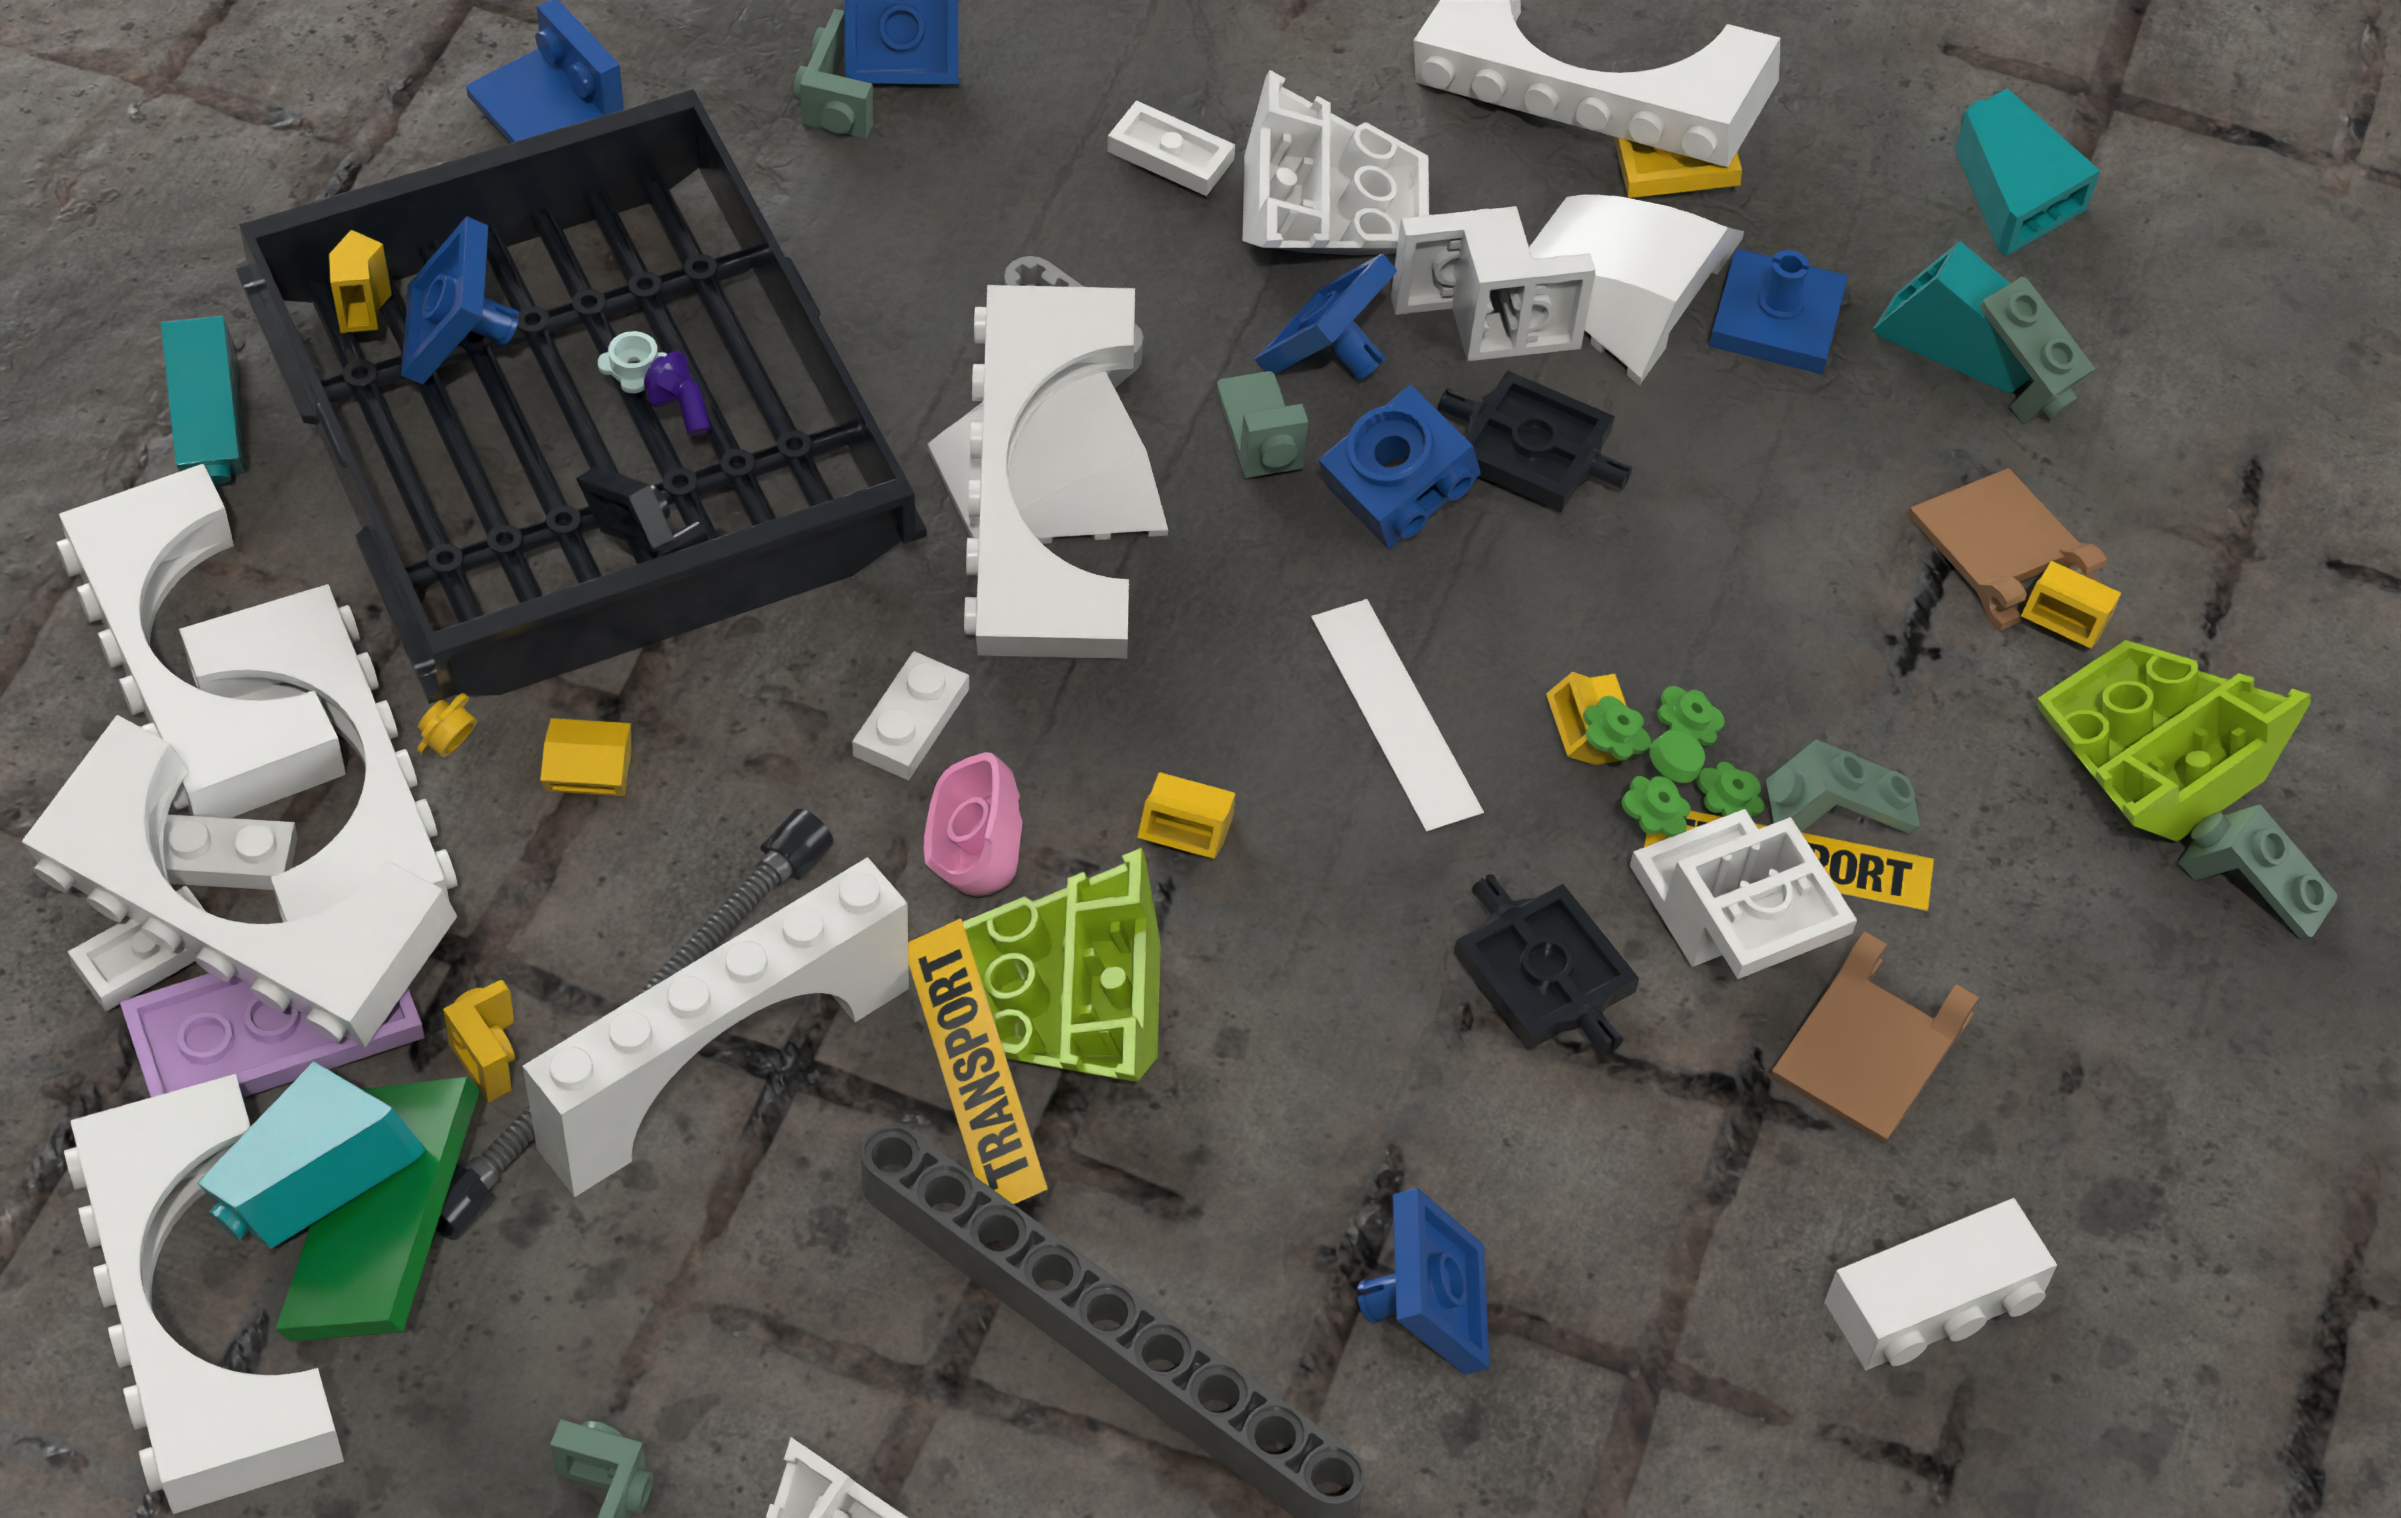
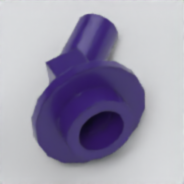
M673 351L666 355V357L660 356L656 358L648 368L644 378L648 403L653 407H663L679 401L687 435L696 436L709 432L711 427L703 396L697 383L691 379L688 360L685 354L680 351Z

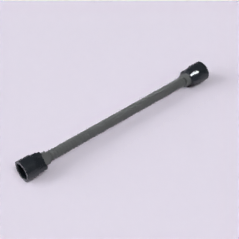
M794 810L760 846V850L765 853V856L757 863V870L741 884V887L736 889L735 893L725 901V904H722L714 912V915L709 917L708 921L692 935V938L687 940V943L681 946L676 955H673L664 964L665 966H662L659 972H656L653 978L648 981V984L646 983L631 1000L710 953L714 948H717L720 942L736 928V925L741 923V920L752 911V908L758 905L757 903L763 900V897L774 886L781 885L788 877H794L799 881L833 846V837L826 825L807 810ZM530 1106L529 1108L526 1107L523 1110V1114H519L517 1120H514L511 1126H508L505 1132L499 1135L500 1138L494 1140V1144L489 1145L488 1150H485L482 1156L478 1158L473 1157L465 1167L456 1165L435 1231L449 1240H456L494 1200V1195L489 1190L498 1181L497 1176L499 1172H502L505 1166H508L511 1160L517 1156L516 1154H519L522 1148H525L528 1142L534 1139Z

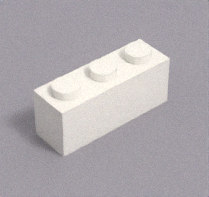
M2012 1198L1836 1270L1824 1303L1865 1371L1888 1361L1892 1366H1899L1918 1357L1926 1349L1927 1345L1945 1337H1949L1951 1341H1960L1979 1331L1987 1320L2005 1312H2008L2012 1317H2016L2031 1311L2045 1299V1290L2057 1264L2015 1198Z

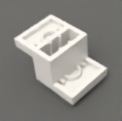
M1516 206L1401 218L1395 260L1397 272L1393 276L1391 301L1395 315L1452 309L1467 361L1581 349L1596 273L1591 253L1555 255L1532 259Z
M1746 809L1636 850L1631 858L1630 867L1692 967L1723 955L1736 978L1740 979L1851 935L1857 922L1856 917L1791 817L1758 830Z

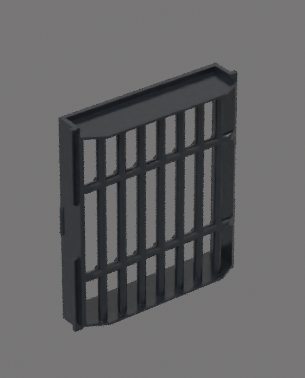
M694 89L239 224L248 265L236 268L238 278L303 423L316 425L362 528L355 535L358 547L429 704L452 697L453 695H460L461 693L466 695H502L849 578L901 541L906 544L927 537V528L915 507V493L819 319V308L792 259L785 257ZM699 168L742 249L715 258L703 254L670 190ZM651 203L684 267L661 275L648 272L618 213ZM467 216L488 225L486 258L510 307L518 310L519 315L516 318L519 320L512 338L503 346L470 331L437 369L471 359L546 515V520L519 529L509 525L435 370L424 384L415 383L487 534V539L458 548L450 544L378 388L408 379L401 376L406 306L394 281L418 274ZM596 220L628 285L603 293L592 289L563 230ZM350 230L382 243L392 295L382 305L381 310L397 342L401 355L375 364L364 359L352 332L340 333L330 282L329 254ZM540 237L572 302L548 310L536 307L507 247ZM753 268L837 425L810 434L796 429L718 281L743 274ZM696 289L777 445L752 453L740 448L663 300L664 298ZM284 301L313 303L343 368L342 374L319 380ZM640 306L663 352L669 354L673 351H680L687 357L691 379L697 383L701 390L711 430L706 435L720 463L694 472L684 468L653 406L648 403L645 391L627 393L622 390L621 382L610 375L663 482L653 486L661 492L668 506L676 505L686 526L694 521L699 522L705 529L709 541L602 576L582 536L583 533L599 529L590 507L575 509L567 505L495 357L494 351L527 341L590 469L598 466L620 474L550 334L584 324L599 355L608 352L611 341L616 337L607 316ZM355 395L428 554L427 559L406 566L403 565L332 409L331 402ZM848 445L870 487L834 499L812 458L839 450ZM789 466L810 507L777 518L756 477ZM732 485L753 526L719 537L698 496ZM559 542L578 584L542 595L523 553ZM499 561L519 604L483 615L464 573ZM440 581L459 624L434 632L414 589Z

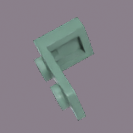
M834 9L826 28L818 27L815 32L810 63L808 67L801 65L798 69L794 82L793 96L794 99L800 100L802 125L867 139L873 126L872 83L836 75L845 55V11Z
M2020 277L1987 297L1980 304L1981 312L2034 380L2014 401L2010 408L2023 425L2042 413H2045L2049 420L2057 417L2079 399L2074 390L2096 368L2026 277Z
M1267 371L1218 380L1217 394L1245 478L1303 469L1308 419L1302 404L1285 406L1275 374Z
M1817 739L1766 779L1774 823L1791 817L1800 832L1804 831L1835 805L1842 806L1908 834L1920 826L1915 803V792L1908 777Z
M2261 804L2226 815L2217 812L2206 817L2193 830L2191 837L2194 841L2179 861V864L2194 881L2239 868L2300 939L2314 936L2337 901V893Z
M560 1419L550 1444L556 1476L608 1490L598 1518H630L632 1513L641 1515L648 1503L654 1480L653 1472H649L646 1469L643 1442L622 1437L616 1429L601 1422L586 1421L579 1425Z

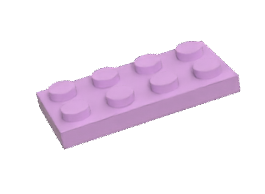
M208 973L120 1001L151 1097L236 1074L242 1097H246L295 1081L313 1061L329 1070L425 1038L422 1023L409 988L406 989L366 1048L343 1036L339 1043L323 1037L305 1022L307 1015L289 1005L284 1012L272 1009L250 992L251 984L234 975L229 982H225Z

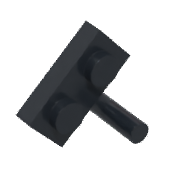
M598 466L576 478L600 531L626 541L637 564L709 541L705 529L697 521L672 534L666 521L670 517L669 506L661 492L651 484Z

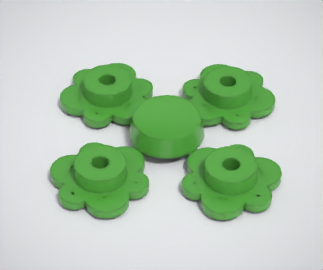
M1669 686L1663 691L1661 695L1663 705L1658 709L1657 716L1662 723L1670 727L1668 731L1657 737L1652 743L1648 733L1641 728L1644 725L1642 715L1625 706L1615 697H1602L1596 706H1589L1584 711L1583 719L1589 725L1586 730V738L1594 748L1600 751L1610 750L1615 758L1627 760L1632 753L1643 754L1650 747L1651 761L1663 776H1656L1651 781L1643 776H1636L1630 783V790L1626 792L1621 801L1625 812L1629 816L1639 819L1641 829L1647 834L1655 835L1660 831L1670 838L1685 832L1687 829L1685 818L1689 815L1691 808L1689 803L1680 797L1678 789L1672 781L1688 783L1696 779L1698 787L1706 794L1704 797L1705 806L1714 813L1721 812L1723 817L1746 809L1750 817L1759 816L1764 810V803L1758 797L1761 785L1753 774L1735 769L1728 762H1720L1715 769L1704 768L1701 770L1705 762V752L1701 745H1713L1717 739L1716 733L1722 729L1725 723L1723 714L1711 705L1702 692L1690 690L1687 693L1677 686Z

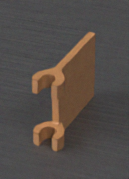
M2010 468L1910 507L1909 517L1976 590L1989 621L2000 631L2021 622V614L2013 607V605L2026 600L2027 593L2020 582L2045 572L2051 561L2102 584V581L2093 572L2106 567L2107 558L2104 553L2094 544L2078 542Z
M1864 931L1852 948L1840 972L1773 1068L1771 1077L1886 1145L1950 1047L1967 1028L1973 1018L1974 1012L1972 1010L1978 1003L1979 997L1956 984L1944 1001L1935 1018L1928 1016L1870 982L1882 965L1883 959L1880 957L1886 950L1887 944Z

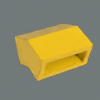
M350 230L329 254L330 282L340 333L379 330L378 310L392 295L383 244Z
M2051 561L2042 577L2036 582L2021 616L2092 649L2111 620L2121 592Z
M1571 672L1546 693L1567 756L1593 765L1623 761L1615 758L1610 750L1600 751L1588 742L1586 730L1589 725L1583 719V713L1587 707L1596 706L1600 699L1605 696L1615 697L1627 706L1616 674L1590 678Z
M551 718L544 741L540 777L545 792L625 797L628 769L632 756L631 723Z
M1159 772L1152 792L1145 800L1137 838L1215 859L1224 844L1234 816L1236 793Z

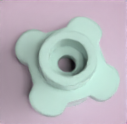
M638 331L625 332L616 336L611 341L608 352L599 356L598 369L602 374L612 375L620 381L623 391L639 393L645 389L644 378L652 362L660 356L666 357L668 354L658 352L655 340L648 334Z

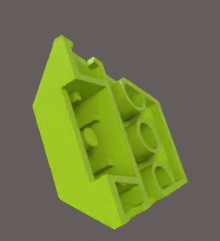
M2124 640L2038 697V709L2051 728L2085 765L2133 826L2178 842L2191 833L2206 817L2221 812L2266 780L2311 704V694L2291 689L2288 697L2255 688L2254 677L2238 673L2228 680L2198 671L2196 660Z
M1142 848L1123 855L1124 864L1098 875L1087 878L1085 872L1068 878L1066 888L1033 902L1024 896L963 922L1006 1059L1139 1082L1158 1058L1161 943L1146 857Z

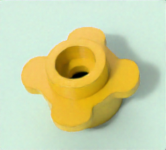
M465 693L458 695L451 704L444 699L436 702L422 717L418 728L422 731L421 736L423 739L417 747V751L421 755H424L432 748L442 758H445L453 753L471 734L477 724V719L464 708L469 700Z

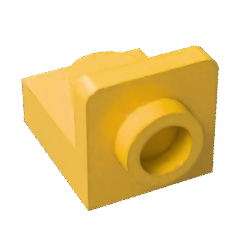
M499 980L485 988L471 989L458 997L453 1004L443 1008L449 1046L488 1103L512 1091L508 1063L515 1060L512 1046L503 1029L514 1022L511 991L503 980Z

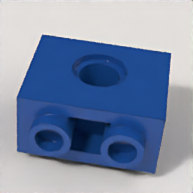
M1411 384L1386 405L1364 414L1354 424L1349 435L1318 459L1330 491L1388 549L1402 538L1407 539L1416 535L1426 525L1431 514L1447 501H1454L1465 495L1473 486L1475 479L1481 474L1473 445ZM1394 459H1407L1398 467H1385L1388 462Z

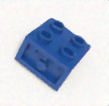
M548 0L536 6L539 32L535 34L538 49L466 85L467 96L510 143L624 110L620 64L559 0Z

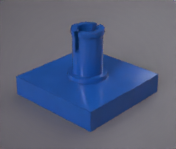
M844 0L846 78L868 83L958 84V0Z
M466 216L408 284L401 376L424 384L470 331L491 339L501 346L506 345L512 338L519 320L516 318L519 315L518 310L484 298L488 225Z
M1736 248L1712 330L1709 347L1823 375L1848 275L1811 267L1807 258L1794 250H1783L1775 254L1774 257Z
M1381 253L1320 287L1254 360L1265 372L1271 371L1276 374L1329 346L1353 373V377L1357 381L1364 379L1380 365L1379 363L1385 360L1386 355L1378 350L1353 320L1393 277L1397 269Z
M1418 1187L1393 1194L1395 1273L1360 1281L1358 1291L1360 1293L1371 1292L1368 1295L1358 1296L1359 1306L1368 1322L1375 1324L1383 1321V1319L1397 1316L1399 1323L1464 1375L1490 1369L1484 1244Z

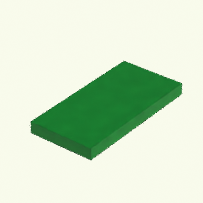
M468 1077L362 1088L363 1091L392 1107L427 1150L413 1163L311 1224L275 1329L288 1341L403 1332L480 1089Z

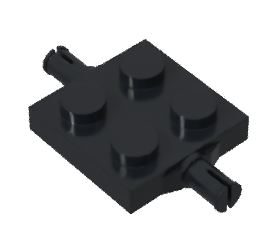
M1508 370L1495 390L1479 401L1455 392L1449 387L1445 389V393L1443 392L1437 409L1439 412H1444L1469 423L1468 431L1464 437L1474 447L1481 473L1479 476L1560 512L1563 511L1576 488L1590 476L1616 486L1620 490H1623L1628 483L1633 467L1601 454L1602 446L1612 432L1614 415Z
M1493 874L1486 875L1485 880L1483 877L1479 879L1471 891L1491 914V917L1480 928L1456 940L1454 955L1525 1046L1530 1050L1564 1031L1581 1028L1601 1056H1607L1609 1050L1614 1052L1618 1049L1624 1039L1603 1015V1012L1611 1005L1635 993L1639 977L1566 886L1561 884L1538 897L1513 901Z

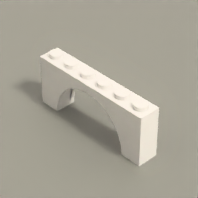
M1440 0L1413 40L1416 83L1725 167L1730 165L1779 81L1780 37L1727 24L1723 31L1705 48L1684 60L1668 66L1625 73L1600 72L1578 68L1548 56L1524 37L1516 25V21L1521 14V0Z
M987 285V307H975L974 344H985V364H973L972 400L983 401V422L971 421L970 457L971 459H982L981 480L969 479L968 515L969 517H980L979 538H967L966 573L967 575L978 576L977 597H965L964 632L965 635H976L978 656L1127 659L1129 579L1110 578L1081 570L1065 562L1047 549L1034 536L1021 518L1010 491L1008 476L1012 453L1019 435L1034 412L1047 399L1070 383L1086 376L1117 369H1133L1135 288Z
M204 464L59 514L66 539L56 542L59 556L69 578L78 574L82 577L84 585L78 586L76 589L89 622L101 619L106 629L98 632L97 635L110 668L112 669L120 665L124 668L127 676L119 679V684L131 714L135 715L144 712L148 724L140 727L169 742L188 771L172 800L176 811L188 807L191 816L232 818L346 775L338 737L315 690L297 696L273 700H240L214 695L197 689L172 674L158 660L150 648L151 631L156 614L170 590L185 574L202 561L234 546L225 507Z
M329 584L179 629L188 665L197 689L214 695L240 700L282 699L315 690L334 731L352 746L366 768L363 791L358 805L342 831L326 847L307 861L286 872L271 877L283 923L318 914L347 899L363 887L387 860L443 889L449 900L447 889L458 886L450 857L446 849L434 852L429 838L437 836V829L426 799L414 802L409 788L415 787L418 784L409 754L406 749L394 751L390 739L398 737V732L387 700L378 703L374 701L371 691L378 689L379 685L373 664L367 652L356 655L352 643L360 641L352 611L349 605L337 607Z
M116 715L22 840L26 849L38 863L33 869L35 874L61 892L67 893L73 886L88 894V903L113 921L121 922L125 915L143 925L140 930L146 937L170 952H175L180 945L197 955L195 958L197 964L216 978L229 982L234 975L251 984L250 992L272 1009L284 1012L289 1005L307 1015L305 1022L323 1037L339 1043L343 1036L366 1048L457 918L444 890L387 860L380 870L350 897L318 914L299 920L274 924H247L223 919L197 908L172 888L168 879L163 853L164 828L167 814L176 791L188 771L169 742Z
M867 857L523 1065L537 1150L574 1197L578 1196L632 1162V1148L637 1130L659 1092L699 1050L740 1020L784 999L810 993L831 994L852 1020L857 1022L909 989L908 908L905 899Z
M236 1074L70 1120L77 1147L64 1150L74 1189L78 1190L87 1187L91 1205L78 1208L89 1248L102 1245L106 1264L93 1267L104 1308L117 1305L121 1324L108 1327L119 1369L132 1365L136 1385L123 1388L134 1430L144 1427L148 1428L152 1447L140 1450L139 1455L150 1493L164 1489L172 1513L176 1514L344 1462L318 1368L283 1375H256L227 1370L196 1357L180 1346L163 1329L153 1314L151 1293L153 1273L157 1258L167 1236L184 1212L205 1194L197 1182L251 1127Z

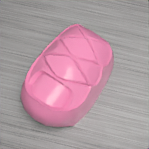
M984 752L968 757L951 765L944 771L934 788L924 834L925 864L953 888L973 897L991 895L1010 885L1016 874L1023 825L1018 802L1021 796L1016 786L1013 771L994 754Z

